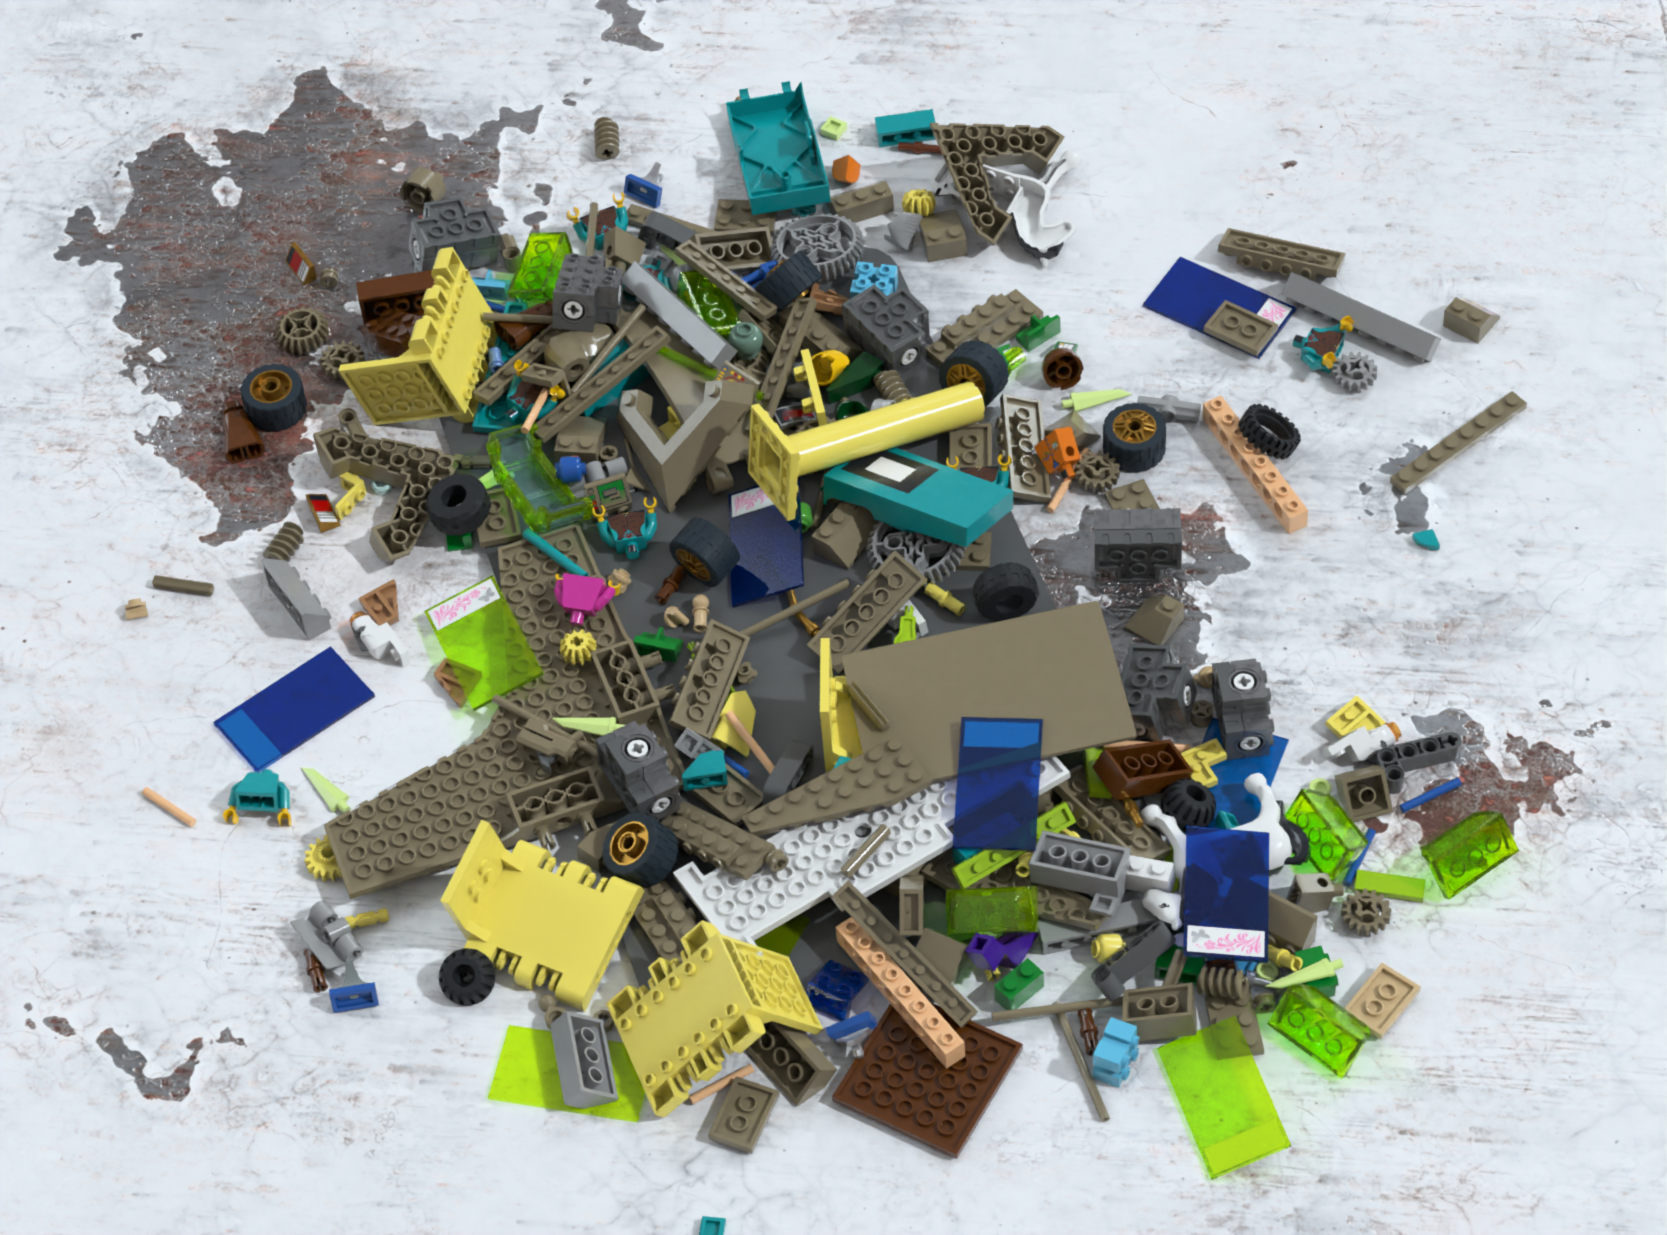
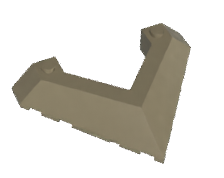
M930 123L932 132L976 234L994 246L1012 219V216L996 206L994 199L991 197L987 175L983 172L982 165L994 167L1024 164L1040 175L1065 136L1050 126L1041 125V127H1031L1030 125L1005 127L1004 124L966 125L964 123H949V125H938V123Z
M727 380L707 381L705 383L703 402L670 439L656 426L655 421L651 417L654 397L639 389L621 392L618 399L616 420L670 513L676 508L675 503L680 496H685L694 484L697 476L703 472L722 447L720 443L726 435L730 436L739 424L738 419L744 411L748 412L751 408L754 385Z
M335 427L313 433L321 465L330 479L349 472L403 489L390 521L371 528L369 543L380 559L392 562L408 556L429 520V515L426 511L427 496L438 481L454 475L463 455L456 453L455 456L444 454L442 450L428 447L422 448L414 444L381 438V440L370 438L368 434L354 431L351 434L342 432L340 428Z

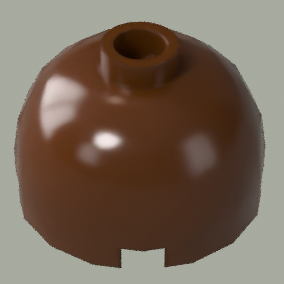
M1055 348L1044 357L1041 366L1045 382L1051 388L1061 387V390H1066L1076 385L1081 379L1082 370H1084L1080 357L1068 348Z

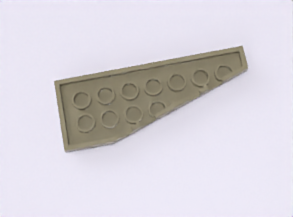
M901 734L746 814L742 817V820L751 834L757 837L780 832L779 829L790 826L798 828L802 827L803 823L829 821L850 816L849 813L864 810V812L872 811V808L882 805L885 808L890 807L930 787L932 781Z
M962 829L955 838L959 840L970 834V832ZM953 847L937 855L922 870V875L925 879L959 898L1096 931L1108 918V916L1089 912L1092 901L1075 891L1030 882V873L1027 877H1020L1016 873V866L1018 865V859L1016 858L965 889H961L951 868L957 865L953 861Z

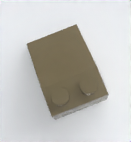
M955 209L928 214L927 217L922 216L923 218L918 227L928 262L967 256V238L963 224Z
M578 416L561 429L557 435L554 449L556 462H559V459L565 456H579L581 463L585 462L586 464L592 461H600L599 451L603 447L608 419Z

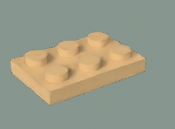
M1381 963L1342 1010V1016L1381 1040L1420 992L1421 986Z

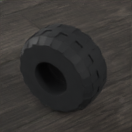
M466 474L450 475L445 479H441L433 486L426 500V511L431 522L440 532L447 535H464L473 532L483 524L491 508L490 496L483 483L475 476Z
M1012 562L1000 563L986 569L976 579L972 591L979 613L994 621L1013 619L1026 614L1033 608L1039 596L1038 585L1032 571L1022 564Z

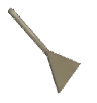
M625 438L624 442L631 467L626 476L627 484L650 492L648 486L635 470L629 441Z

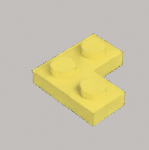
M1217 738L1181 753L1194 771L1189 779L1199 781L1208 788L1218 784V779L1210 766L1226 760L1227 754Z

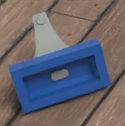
M353 960L345 961L346 970L343 984L338 988L329 989L333 1013L379 1006L375 982L366 983L362 981L354 967Z

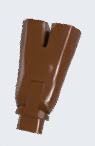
M547 300L545 303L536 304L515 314L553 316V301ZM494 321V328L498 337L504 342L507 341L508 346L515 352L550 325L544 323Z
M238 400L224 403L222 423L225 458L232 464L243 462L245 456L242 448L244 447L246 448L248 459L261 457L265 451L264 444L244 407L240 405Z

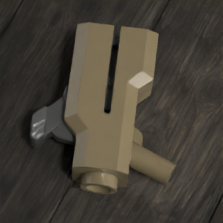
M530 718L524 726L525 729L522 728L517 735L516 743L518 749L539 758L542 770L545 773H551L550 764L558 761L567 766L574 762L579 755L576 742L584 737L580 729L569 737L559 735L550 731L546 723L535 718Z

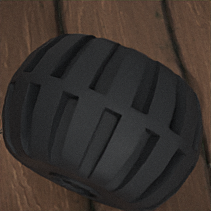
M1184 778L1174 781L1165 789L1161 798V810L1165 815L1174 816L1177 826L1182 832L1194 833L1203 830L1212 822L1216 812V801L1208 787L1203 786L1201 782L1194 779Z
M463 948L454 951L446 957L439 970V985L442 992L450 1001L459 1005L470 1006L482 1002L489 996L495 984L496 973L493 963L484 953L476 949ZM467 972L473 975L470 983L463 980V977L467 976Z

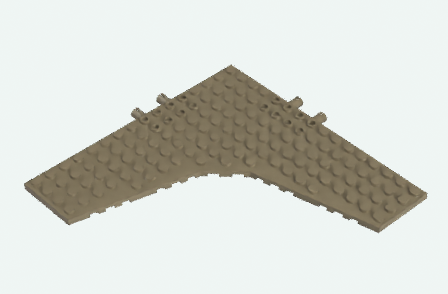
M579 523L539 535L589 574L588 577L601 575ZM526 539L498 547L509 690L505 695V699L571 735L578 730L564 728L552 718L617 717V724L627 725L633 721H636L638 726L645 724L649 731H654L658 740L657 743L660 747L663 746L668 753L669 758L666 762L671 776L675 775L679 780L680 787L678 791L684 790L682 774L685 772V768L674 746L659 703L673 698L676 690L673 683L654 690L645 669L663 664L659 651L641 657L638 655L632 639L629 638L621 623L612 600L601 611L597 612L595 617L584 616L582 626L570 624L571 614L566 613L563 607L558 604L554 594V587L556 584V574H559V578H563L564 573H571ZM573 629L576 632H580L582 629L585 633L590 632L594 640H596V650L590 652L591 662L584 661L583 666L580 663H577L575 666L571 662L566 663L564 657L560 654L561 639L565 638V633L572 634ZM498 706L487 729H484L482 734L474 739L473 743L468 746L463 745L459 747L457 752L448 757L443 756L433 766H426L396 783V787L389 791L385 789L378 793L379 796L373 800L362 802L359 804L360 807L352 812L348 810L324 824V828L349 898L353 899L459 864L481 820L490 823L505 848L516 845L519 840L529 841L539 838L542 848L548 850L547 845L549 844L550 850H553L556 847V843L551 833L581 824L584 834L587 836L590 833V829L591 831L598 829L593 819L626 809V806L599 767L598 759L578 749L579 755L577 759L567 766L558 761L550 764L551 773L543 772L540 759L519 750L516 743L517 735L522 728L525 729L524 726L527 721ZM583 732L584 737L580 740L596 748V739L601 736Z

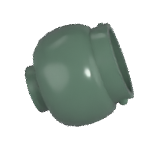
M743 322L732 328L728 341L738 351L735 354L738 358L748 360L756 357L761 351L763 335L755 324Z

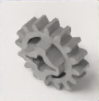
M1350 352L1349 356L1342 354V358H1337V362L1333 364L1332 378L1335 379L1336 385L1341 383V389L1348 387V392H1351L1352 389H1356L1359 392L1360 388L1367 390L1368 385L1373 386L1374 380L1377 379V365H1374L1373 359L1368 360L1369 355L1362 357L1361 352H1358L1357 355Z

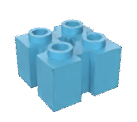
M857 261L854 273L855 280L852 281L850 289V299L874 284L886 296L896 292L898 285L897 266L881 264V267L878 268L874 267L873 263Z
M1112 1017L1110 1018L1104 1030L1102 1040L1099 1041L1093 1054V1065H1095L1093 1068V1079L1118 1088L1123 1080L1126 1081L1131 1070L1128 1065H1130L1131 1061L1135 1062L1139 1054L1137 1046L1140 1037L1137 1036V1026Z

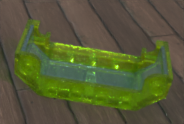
M535 422L528 434L521 432L523 424L489 433L486 448L494 479L501 485L505 495L510 498L514 508L520 512L524 522L530 526L533 532H546L554 527L591 518L594 503L589 496L576 498L569 487L563 484L560 479H557L556 469L541 450V439L536 440L534 437V431L538 430Z

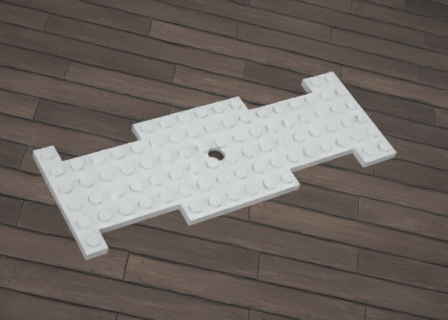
M1056 756L932 782L930 787L890 807L885 808L882 805L874 807L872 811L868 812L860 810L849 813L850 816L820 823H815L814 821L803 823V826L798 828L790 826L779 829L780 832L766 841L774 844L776 849H781L784 855L788 857L789 862L781 871L773 872L765 862L746 881L723 868L721 870L717 868L703 876L692 861L673 872L674 878L705 919L713 924L720 934L757 946L754 942L756 939L828 897L834 901L841 911H844L845 909L832 896L848 880L866 898L953 847L957 840L949 831V826L1019 785L1024 788L1032 799H1035L1069 779L1070 772ZM882 824L889 827L891 832L889 837L849 878L843 875L841 867ZM862 826L864 828H871L872 832L869 836L860 838L855 835V830ZM762 951L757 952V955L763 957Z

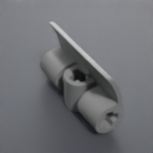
M618 457L602 464L600 461H592L586 464V475H582L580 483L564 484L575 510L587 507L584 501V484L623 472L627 476L628 470L623 457ZM628 485L629 492H635L633 486Z
M325 900L315 903L310 909L309 916L290 921L291 926L326 970L344 966L345 961H355L364 951L363 947L351 934V928L346 919L343 917L338 918L337 914Z

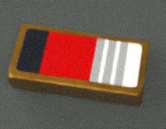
M295 242L291 243L285 260L286 264L303 285L316 280L317 276L312 262Z
M327 494L305 495L308 506L321 533L341 526Z

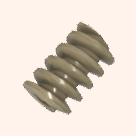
M608 117L598 118L594 123L595 156L599 159L615 158L620 153L619 126Z
M881 371L874 376V384L884 400H894L898 403L903 399L912 398L901 377H899L898 371Z
M285 522L278 534L275 535L274 540L270 542L265 552L262 553L263 557L290 562V556H294L295 550L300 548L299 544L304 542L302 536L304 532L301 527L293 522Z
M1203 966L1197 980L1198 995L1203 993L1207 996L1212 994L1217 997L1221 995L1222 997L1230 996L1231 998L1245 999L1249 990L1248 977H1244L1243 970H1238L1235 976L1234 969H1229L1226 975L1225 968H1221L1219 973H1217V968L1212 967L1209 973L1208 967Z

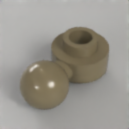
M545 994L540 997L538 1006L541 1011L546 1012L545 1023L551 1030L550 1024L566 1010L562 1007H556V999L550 994Z

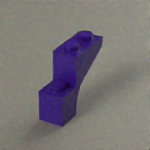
M1015 926L996 939L994 936L975 933L965 952L977 968L995 971L999 965L1015 969L1022 963L1039 933L1035 929H1026L1021 926Z

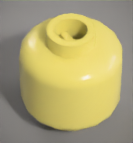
M1099 934L1091 944L1092 956L1099 963L1103 964L1126 946V942L1122 941L1119 934Z

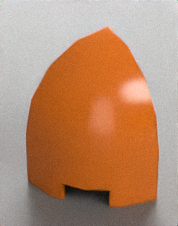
M850 155L841 157L833 161L832 175L835 180L841 183H855L859 178L861 165Z

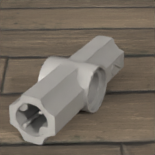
M1164 395L1162 398L1138 396V404H1146L1155 408L1156 411L1162 414L1166 423L1173 422L1176 419L1199 421L1200 403L1179 401L1173 395Z

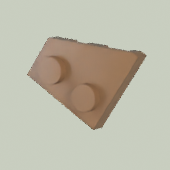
M815 283L812 286L809 297L814 298L817 302L815 310L843 315L842 304L848 301L849 298L839 295L830 289L828 292H824L819 289L820 284Z
M394 579L358 598L361 606L378 626L386 622L391 626L399 621L397 586Z
M447 658L443 659L434 672L437 682L459 708L464 706L483 678L482 672Z

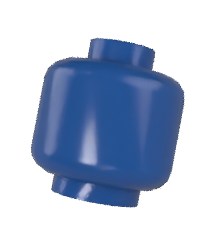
M579 456L561 457L559 462H556V477L563 484L580 483L582 475H586V463H581Z

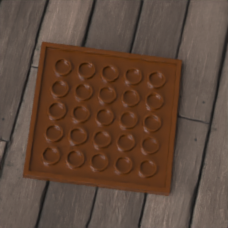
M931 1003L965 1042V1057L946 1069L895 1008L889 1004L879 1020L878 1026L874 1028L862 1048L864 1057L854 1060L834 1092L832 1101L957 1159L1023 1050V1044L971 1020L961 1028L940 1006Z

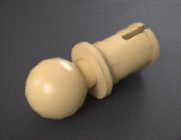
M700 594L695 596L692 601L694 607L692 610V615L694 616L693 630L697 633L706 631L707 616L709 615V610L707 609L709 600L705 595Z

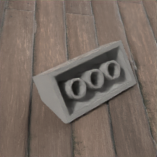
M269 558L260 560L268 587L309 641L331 629L329 621L331 615L326 608L322 609L319 598L316 594L312 595L310 593L307 582L300 580V575L294 566L291 568L288 562L284 560Z
M1043 830L1029 862L1030 882L1095 895L1097 892L1119 899L1126 880L1131 848Z
M565 1011L550 1024L564 1104L585 1109L616 1102L618 1094L606 1032L603 1026L604 1021L570 1011Z

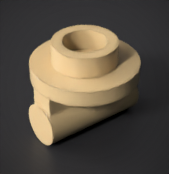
M622 568L619 570L614 569L612 574L607 577V581H613L612 586H618L621 583V594L626 591L627 586L631 583L630 574Z
M141 598L128 600V605H124L127 620L148 616L146 601L141 602Z
M670 606L666 609L664 620L668 627L676 628L679 624L686 626L689 623V619L677 607Z
M1212 666L1203 667L1198 674L1193 676L1194 683L1200 684L1205 688H1211Z

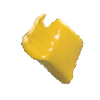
M836 350L823 351L811 357L818 386L829 387L850 363L845 354Z

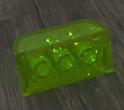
M566 232L529 233L507 292L510 298H521L524 301L536 304L545 303L547 300L553 301V290L555 289L565 254L573 253Z
M697 271L679 273L677 297L723 338L729 337L732 328L741 323L730 296Z
M1301 789L1285 814L1289 821L1297 824L1306 833L1311 847L1310 862L1319 873L1329 874L1332 883L1336 882L1340 874L1359 857L1369 843L1335 798L1323 792Z
M1497 811L1472 813L1421 849V855L1427 867L1434 875L1444 898L1448 900L1519 852L1503 814Z
M1038 887L946 889L947 935L1039 933Z
M1304 984L1291 985L1287 988L1267 1025L1341 1079L1347 1076L1370 1036L1368 1025L1314 986Z

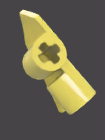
M745 690L731 693L719 716L718 724L714 729L710 742L723 750L730 746L748 758L749 746L725 717L726 713L732 710L752 736L756 710Z

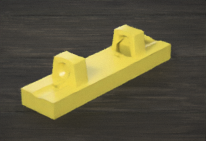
M809 349L801 350L803 365L793 368L796 382L808 381L811 397L801 400L804 413L815 412L819 426L827 424L825 409Z

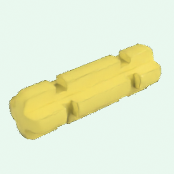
M386 908L379 909L378 912L369 911L356 914L357 917H353V915L345 917L351 929L356 928L357 925L363 927L377 924V921L381 923L389 920Z

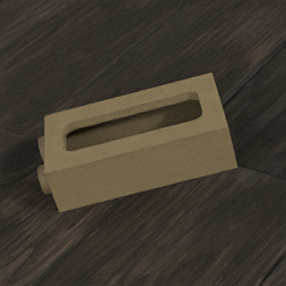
M903 875L900 877L899 889L900 935H923V875Z

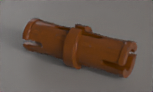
M676 565L670 576L664 579L661 589L654 596V599L659 604L666 605L674 591L676 592L679 589L681 580L687 574L685 567Z
M306 948L303 953L307 963L306 971L308 976L311 977L313 991L320 992L319 984L322 990L325 991L328 988L324 977L325 968L313 953L311 955L309 949Z
M1085 1008L1087 1017H1085L1083 1009L1077 1013L1081 1024L1080 1035L1084 1038L1086 1054L1093 1056L1092 1047H1094L1095 1051L1099 1043L1097 1038L1099 1032L1098 1027L1094 1025L1092 1009Z

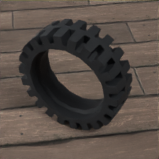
M1250 405L1238 424L1240 432H1243V437L1248 438L1247 441L1253 443L1254 448H1259L1263 454L1266 452L1267 456H1274L1276 459L1289 458L1301 441V435L1298 433L1299 430L1294 428V423L1289 422V418L1283 417L1281 412L1277 413L1276 409H1269L1267 405ZM1262 426H1264V427L1268 428L1269 430H1271V431H1272L1274 434H1276L1278 437H1276V436L1272 435L1271 433L1267 432Z

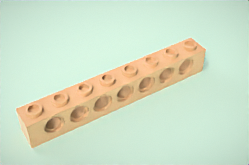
M1218 396L1203 403V421L1287 533L1291 534L1306 527L1308 509L1267 455L1260 452L1259 448H1254V444L1247 441L1248 438L1243 437V432H1240V427L1238 426L1240 420L1224 398Z
M850 917L836 926V937L839 945L947 1069L964 1058L965 1042L888 953L853 917Z

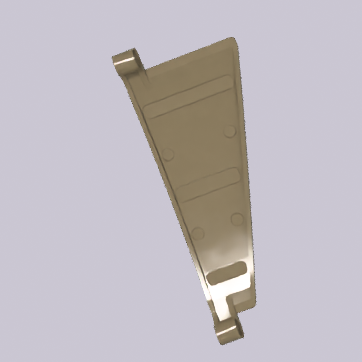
M621 308L617 324L606 323V325L613 326L617 332L634 310L625 312ZM645 310L622 339L631 347L655 326H659L670 336L671 341L645 361L643 365L666 397L681 425H683L703 402L705 383L713 381L720 369L716 366L714 369L704 363V357L700 358L693 353L692 350L694 348L692 346L690 348L681 342V336L677 337L669 330L671 328L669 325L666 327L658 320L659 317ZM751 410L739 422L731 435H726L720 443L722 447L705 468L706 483L711 494L730 490L734 486L727 464L745 460L743 453L749 450L750 437L745 428L751 416ZM790 428L781 430L784 435L793 434Z

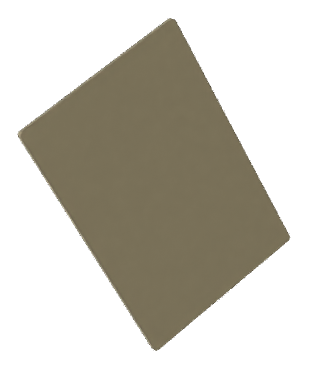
M1098 601L842 656L847 685L853 681L857 682L890 722L888 729L880 731L850 695L862 752L865 753L901 734L932 782L1123 742L1137 737ZM965 722L1039 724L1038 743L1022 749L964 748Z

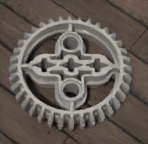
M822 212L820 215L814 213L811 216L808 214L806 217L799 216V219H792L791 223L786 222L785 226H781L780 230L776 231V235L773 236L772 240L773 245L770 246L771 259L773 261L776 260L778 264L788 259L783 254V251L790 244L794 253L802 250L822 274V278L818 280L819 282L821 280L828 281L830 278L836 279V276H843L844 272L849 273L850 269H855L857 261L862 259L865 245L863 234L855 222H851V219H846L845 216L839 217L838 214L834 216L831 213L824 215ZM842 236L852 242L846 251L840 243Z
M878 521V525H873L874 531H870V538L867 539V557L873 569L877 570L883 564L881 556L886 555L889 557L896 551L927 578V581L923 584L925 588L930 582L932 584H935L937 580L942 582L944 576L949 577V571L955 572V566L960 565V559H964L963 552H966V547L915 531L913 534L906 531L889 534L895 528L882 521ZM944 556L938 563L929 567V558Z

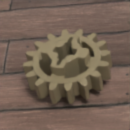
M344 340L340 345L334 342V347L327 346L328 351H323V357H320L323 372H326V376L332 375L334 380L337 377L344 380L339 373L340 365L365 362L363 349H360L358 344L353 346L352 341L345 344Z
M1090 451V456L1084 453L1082 459L1075 465V480H1079V486L1085 485L1086 491L1092 488L1093 493L1097 489L1104 493V488L1111 490L1112 484L1117 485L1120 477V465L1115 464V457L1109 459V453L1104 456L1101 451L1098 454Z
M1364 888L1363 893L1355 890L1354 896L1348 894L1347 900L1342 902L1341 916L1343 917V924H1349V931L1355 928L1356 935H1359L1361 931L1365 932V936H1368L1371 931L1377 935L1378 928L1384 931L1386 924L1390 923L1391 908H1389V900L1383 901V894L1376 896V890H1373L1371 893H1368L1366 888Z

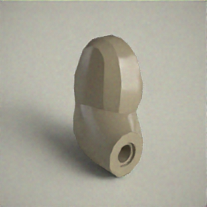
M598 322L594 326L593 332L567 330L552 337L546 343L544 351L546 366L563 369L568 382L576 381L590 367L591 363L615 334L609 326Z

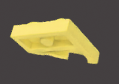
M1355 696L1325 723L1339 739L1362 726H1365L1368 731L1384 724L1387 725L1358 696Z

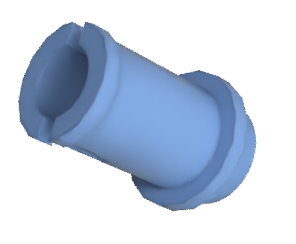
M497 347L488 350L490 361L488 368L492 373H495L504 365L501 358V350Z

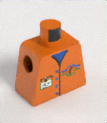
M1071 427L1054 429L1034 448L1049 474L1061 473L1064 481L1071 480L1076 476L1072 466L1080 460L1073 430Z

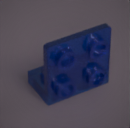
M829 960L808 983L806 994L813 1009L843 1021L849 1018L852 1000L866 986L869 978L836 961Z

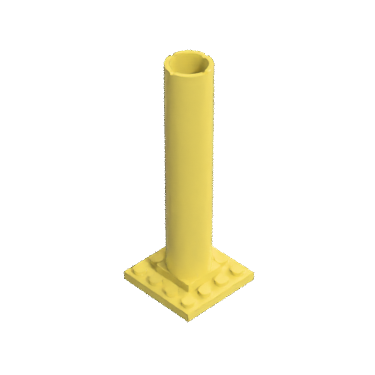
M965 382L788 436L784 435L778 424L774 423L769 417L768 412L764 411L759 403L751 405L748 473L786 520L790 521L795 519L797 509L798 477L983 420V412H985L983 397L973 382Z

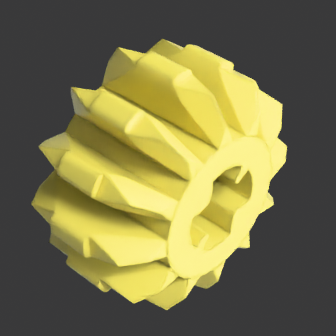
M917 189L904 193L902 201L904 212L921 214V216L925 217L934 212L936 199L932 191Z
M573 629L572 634L565 633V638L561 639L560 654L564 657L566 663L571 662L573 666L580 663L583 666L584 661L591 662L590 652L596 650V640H594L590 632L585 633L583 629L580 632H576Z

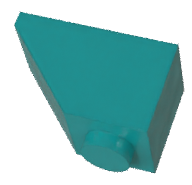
M723 750L701 753L682 774L684 791L728 784Z

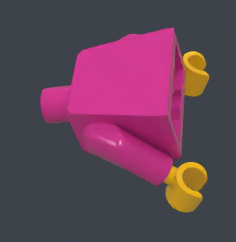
M567 573L563 574V578H559V574L555 575V597L564 611L571 614L570 624L574 626H582L584 616L595 617L596 613L601 611L614 596L620 594L621 583L618 586H612L613 581L611 580L608 581V587L606 588L607 585L604 579Z

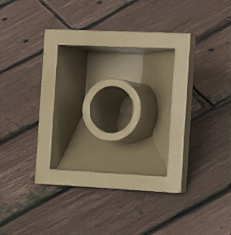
M1075 410L1044 429L1046 437L1054 429L1071 427L1078 451L1101 438V435Z
M1168 595L1147 598L1126 623L1124 629L1152 645H1164L1184 621L1185 604Z

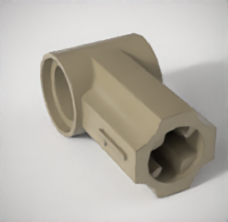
M508 233L502 234L499 249L505 263V268L510 273L519 272L523 268L520 249L517 247L513 235Z
M346 408L340 411L338 418L342 432L352 434L354 431L366 434L354 409Z

